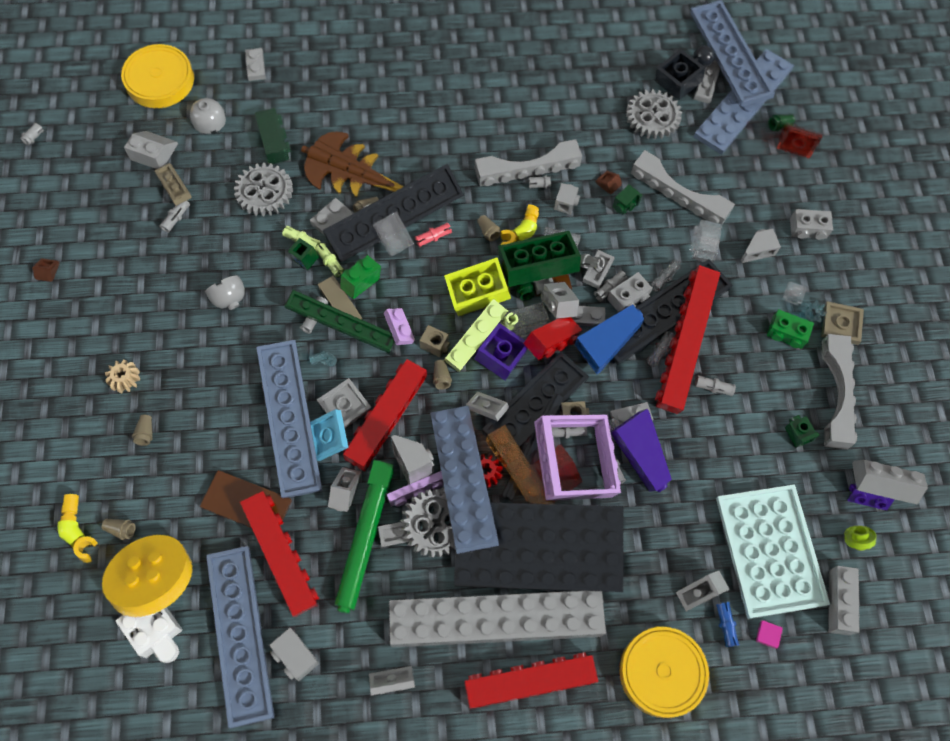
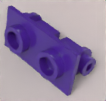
M856 483L850 484L849 491L852 493L847 499L849 502L882 510H888L895 500L858 491Z

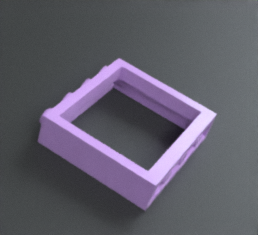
M607 415L541 416L534 422L546 501L612 498L621 493V482L617 473L618 464L614 456V443L611 439V426H609ZM551 427H594L605 489L561 491Z

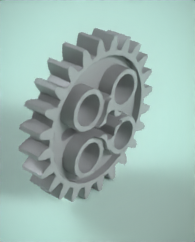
M652 89L651 93L645 90L644 94L639 92L638 96H633V100H630L627 106V123H631L630 128H636L635 133L640 131L641 137L644 134H647V139H649L650 135L653 136L654 140H656L657 136L663 139L664 134L669 137L670 132L674 134L675 129H678L682 119L681 106H676L678 101H672L673 96L666 97L667 92L662 95L661 90L658 93H655L654 89Z
M265 163L262 164V167L256 164L254 169L249 166L250 171L243 170L244 176L238 175L240 181H235L234 195L238 205H241L243 210L247 209L249 214L253 211L255 216H257L261 212L262 217H264L265 212H268L271 216L273 210L279 213V207L285 209L283 203L289 204L288 198H292V181L289 174H286L284 169L280 170L278 165L273 168L272 163L268 167H266Z
M438 489L433 490V492L425 490V494L420 492L418 493V498H411L413 504L406 503L409 511H402L406 515V519H402L400 522L406 523V526L401 528V530L407 531L403 538H410L408 546L415 545L414 552L421 550L422 556H426L427 553L429 557H434L435 554L437 557H441L442 552L449 554V548L455 549L445 491L440 492V494ZM430 503L434 507V511L432 514L428 510ZM446 515L449 517L448 525H446L444 522V518ZM419 521H421L423 524V529L421 531H419L417 528V524ZM435 533L439 536L437 543L433 539Z

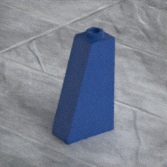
M632 304L577 337L575 346L596 374H599L641 327L644 320L643 314Z

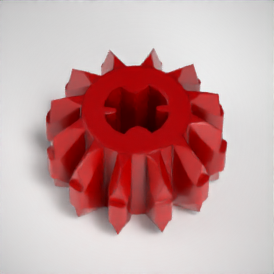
M482 454L483 471L484 469L489 470L487 474H484L485 483L489 489L491 488V483L494 485L498 484L497 479L502 478L500 472L503 468L502 466H497L499 463L498 459L492 461V455L485 459V456Z

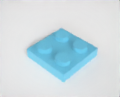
M335 409L310 422L317 461H321L348 448L341 410Z

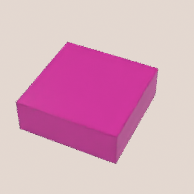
M762 620L760 621L755 642L777 649L783 628Z

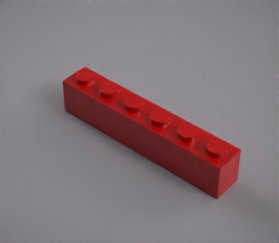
M406 359L404 364L401 363L398 366L396 376L388 381L386 391L383 395L380 394L375 402L376 406L373 410L368 411L365 416L366 421L362 427L359 426L356 429L354 439L351 443L348 442V448L343 450V455L347 462L364 472L367 470L427 378L426 369Z
M264 491L241 501V506L293 617H297L318 606L316 600L319 599L315 588L310 589L307 583L310 577L306 569L301 570L298 564L301 558L297 550L292 551L289 545L292 543V539L288 531L283 532L281 525L284 523L280 514H275L272 509L275 503L271 495L266 496Z
M586 652L573 655L574 659L566 660L565 657L552 659L553 663L545 664L544 661L531 663V668L524 669L523 665L511 667V672L503 673L502 669L489 672L490 676L481 677V674L468 676L469 680L465 681L469 709L595 684L598 682L593 656H586Z

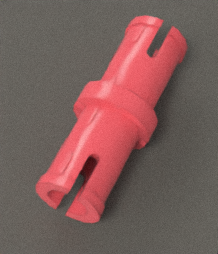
M447 222L437 228H430L428 232L415 236V240L419 241L417 245L421 247L431 241H438L440 237L451 234L452 229H447L450 227L449 223Z

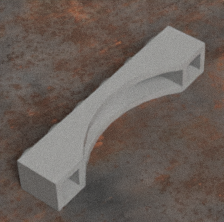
M574 139L559 142L548 154L530 161H507L494 156L475 159V172L479 186H491L495 183H506L510 180L525 179L535 175L540 176L564 169H574L580 166L582 154L577 140Z
M646 150L633 164L631 175L636 179L643 181L651 188L656 189L667 198H671L680 206L689 209L695 215L704 218L711 225H715L718 228L722 226L735 206L734 203L721 195L700 194L682 187L667 174L660 159Z
M828 334L822 340V359L834 375L838 391V403L835 414L830 423L824 428V447L848 450L857 441V433L855 432L857 418L856 414H854L856 398L853 396L855 379L852 374L854 370V361H852L854 346L851 344V336Z

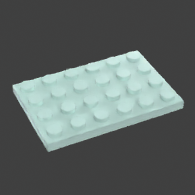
M795 484L718 496L716 498L747 619L830 605Z

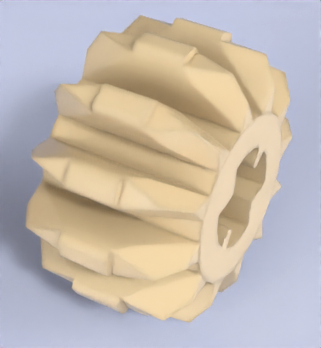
M123 359L121 364L115 361L114 367L109 365L111 371L105 372L107 377L105 380L113 391L117 390L119 393H123L126 390L130 392V387H137L135 382L140 381V371L133 362L128 363L127 360Z

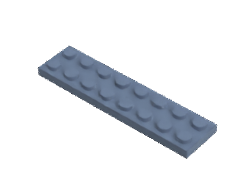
M722 0L691 8L690 13L707 45L713 49L715 59L741 107L773 98L775 94Z
M768 49L756 60L773 91L778 88L794 67L793 64ZM731 90L699 127L693 137L722 155L767 100L741 107L734 92Z
M291 340L258 346L256 348L281 498L323 491L296 341Z
M469 406L430 413L456 553L499 546Z
M245 546L206 555L229 729L273 719L274 711L250 548Z

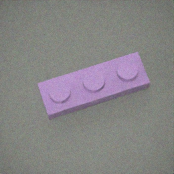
M439 471L387 494L390 506H401L412 497L418 498V493L423 492L425 494V490L442 488L444 486L442 473Z

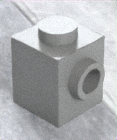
M561 183L554 210L571 215L574 205L577 206L580 195H577L579 188L571 184Z

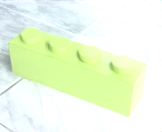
M493 299L444 361L459 372L508 310Z

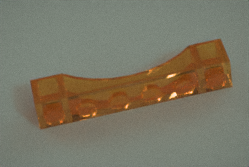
M504 425L488 434L486 442L497 459L512 476L527 503L554 504L552 500L546 501L544 486L507 427Z

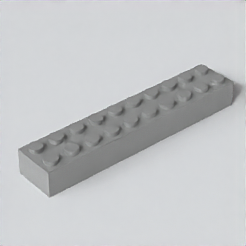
M602 591L389 601L390 645L392 648L603 637L606 634Z

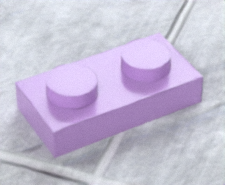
M386 309L384 316L396 345L412 344L415 338L403 309Z

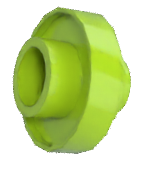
M852 526L845 530L844 540L851 548L863 551L875 546L876 533L873 529L866 526Z

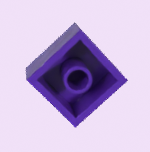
M498 323L478 349L474 360L503 380H506L528 348L524 345V339L501 323Z

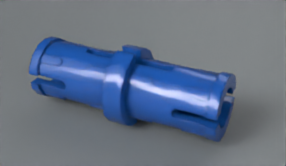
M730 603L716 604L721 623L719 627L723 631L725 646L739 645L735 630L736 621H733Z

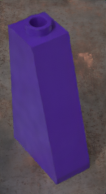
M648 409L640 410L610 431V433L648 491L661 492L668 487L667 483L672 478Z

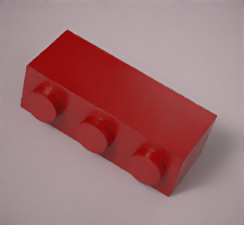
M571 317L558 318L531 331L524 345L538 360L543 357L549 358L555 351L558 350L560 352L567 345H574L582 329Z

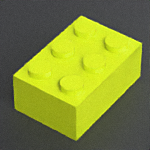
M498 257L444 275L454 309L458 316L485 308L493 299L498 303L511 299Z

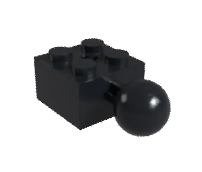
M706 45L700 46L694 51L693 58L680 49L657 67L655 82L680 100L703 82L705 67L710 66L715 58L713 49Z

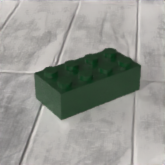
M570 231L498 246L499 263L508 287L580 272L581 255Z

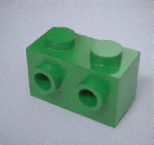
M368 255L363 259H359L353 267L344 270L341 274L340 289L352 299H355L379 280L381 266Z
M778 309L772 317L766 336L771 337L775 341L787 343L793 348L802 349L809 341L814 322Z

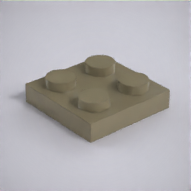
M827 301L824 304L821 337L825 338L828 334L851 336V344L859 345L862 338L864 309Z

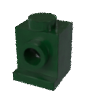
M628 185L615 197L613 208L619 214L624 215L627 211H632L635 206L640 204L642 194L631 185Z
M800 415L791 418L789 420L790 423L785 427L795 448L810 443L819 436V433L815 432L807 416L801 418Z

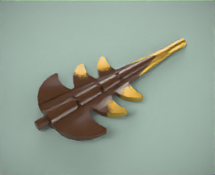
M329 132L317 139L310 148L303 145L301 152L307 154L304 165L306 177L317 189H321L322 180L328 173H332L331 182L339 194L341 193L343 183L348 178L351 179L350 187L355 197H358L363 183L392 192L403 187L371 169L373 163L378 158L377 153L365 156L360 162L357 161L359 153L365 149L363 144L351 145L343 152H340L342 143L349 137L347 133Z

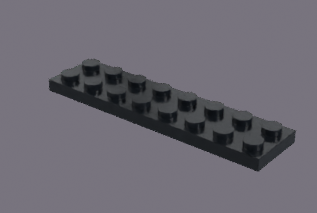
M445 164L322 231L338 260L342 263L461 198L464 194L448 164Z
M710 259L700 264L701 266L721 272ZM691 271L636 307V309L642 312L644 320L641 327L613 357V361L617 365H620L675 327L681 317L679 310L681 305L685 303L684 293L690 285L688 278ZM722 272L719 276L713 301L733 286Z

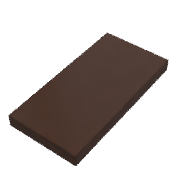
M218 470L200 508L252 528L241 506V501L264 491L266 496L271 495L275 506L272 507L274 513H279L283 520L292 499L288 497L281 498V495Z

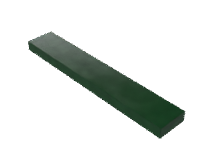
M292 290L285 303V308L387 353H390L395 342L391 332L295 290Z

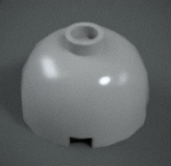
M201 98L195 101L190 109L191 123L195 130L200 133L211 134L210 131L216 130L217 132L225 125L226 116L222 106L211 98Z
M238 275L225 278L217 286L213 284L206 289L205 293L210 302L221 309L228 308L232 310L239 306L238 302L245 295L243 282Z

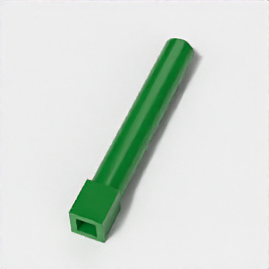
M377 460L373 462L368 479V488L334 606L338 607L337 611L349 614L350 610H355L386 495L389 492L393 478L394 464Z

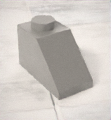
M761 229L755 233L741 258V263L772 257L777 254L781 246L773 229Z
M341 468L331 485L328 507L334 508L337 511L348 512L360 480V471Z
M716 571L677 591L676 594L684 609L688 611L729 590V587L720 571Z

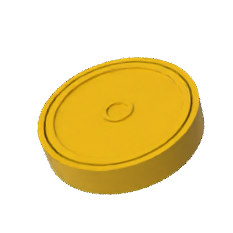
M164 44L149 45L135 51L125 61L121 72L122 82L132 100L149 108H165L180 102L188 95L194 83V73L187 56L181 50Z
M152 535L138 539L119 551L108 564L102 579L103 593L115 610L125 616L143 617L157 613L172 604L186 589L192 575V561L183 545L173 537Z
M655 627L640 633L627 645L620 661V679L627 697L638 709L654 717L672 718L690 712L702 701L708 687L709 669L703 651L690 636L674 628Z

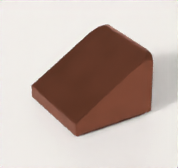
M605 171L595 181L596 184L609 194H613L622 185L620 175Z
M41 258L32 267L34 278L36 280L52 282L60 264L59 261Z

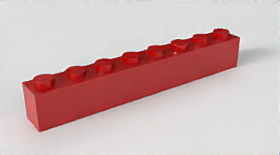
M699 265L689 275L688 281H690V285L685 290V303L680 307L679 314H681V317L674 329L677 332L670 343L672 350L665 361L667 368L662 373L660 379L662 386L655 396L657 408L679 414L684 410L721 272Z

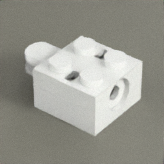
M167 607L161 610L163 614L159 611L143 617L122 615L116 620V623L139 656L147 658L154 653L158 660L164 663H170L178 657L179 649L172 638L183 630Z

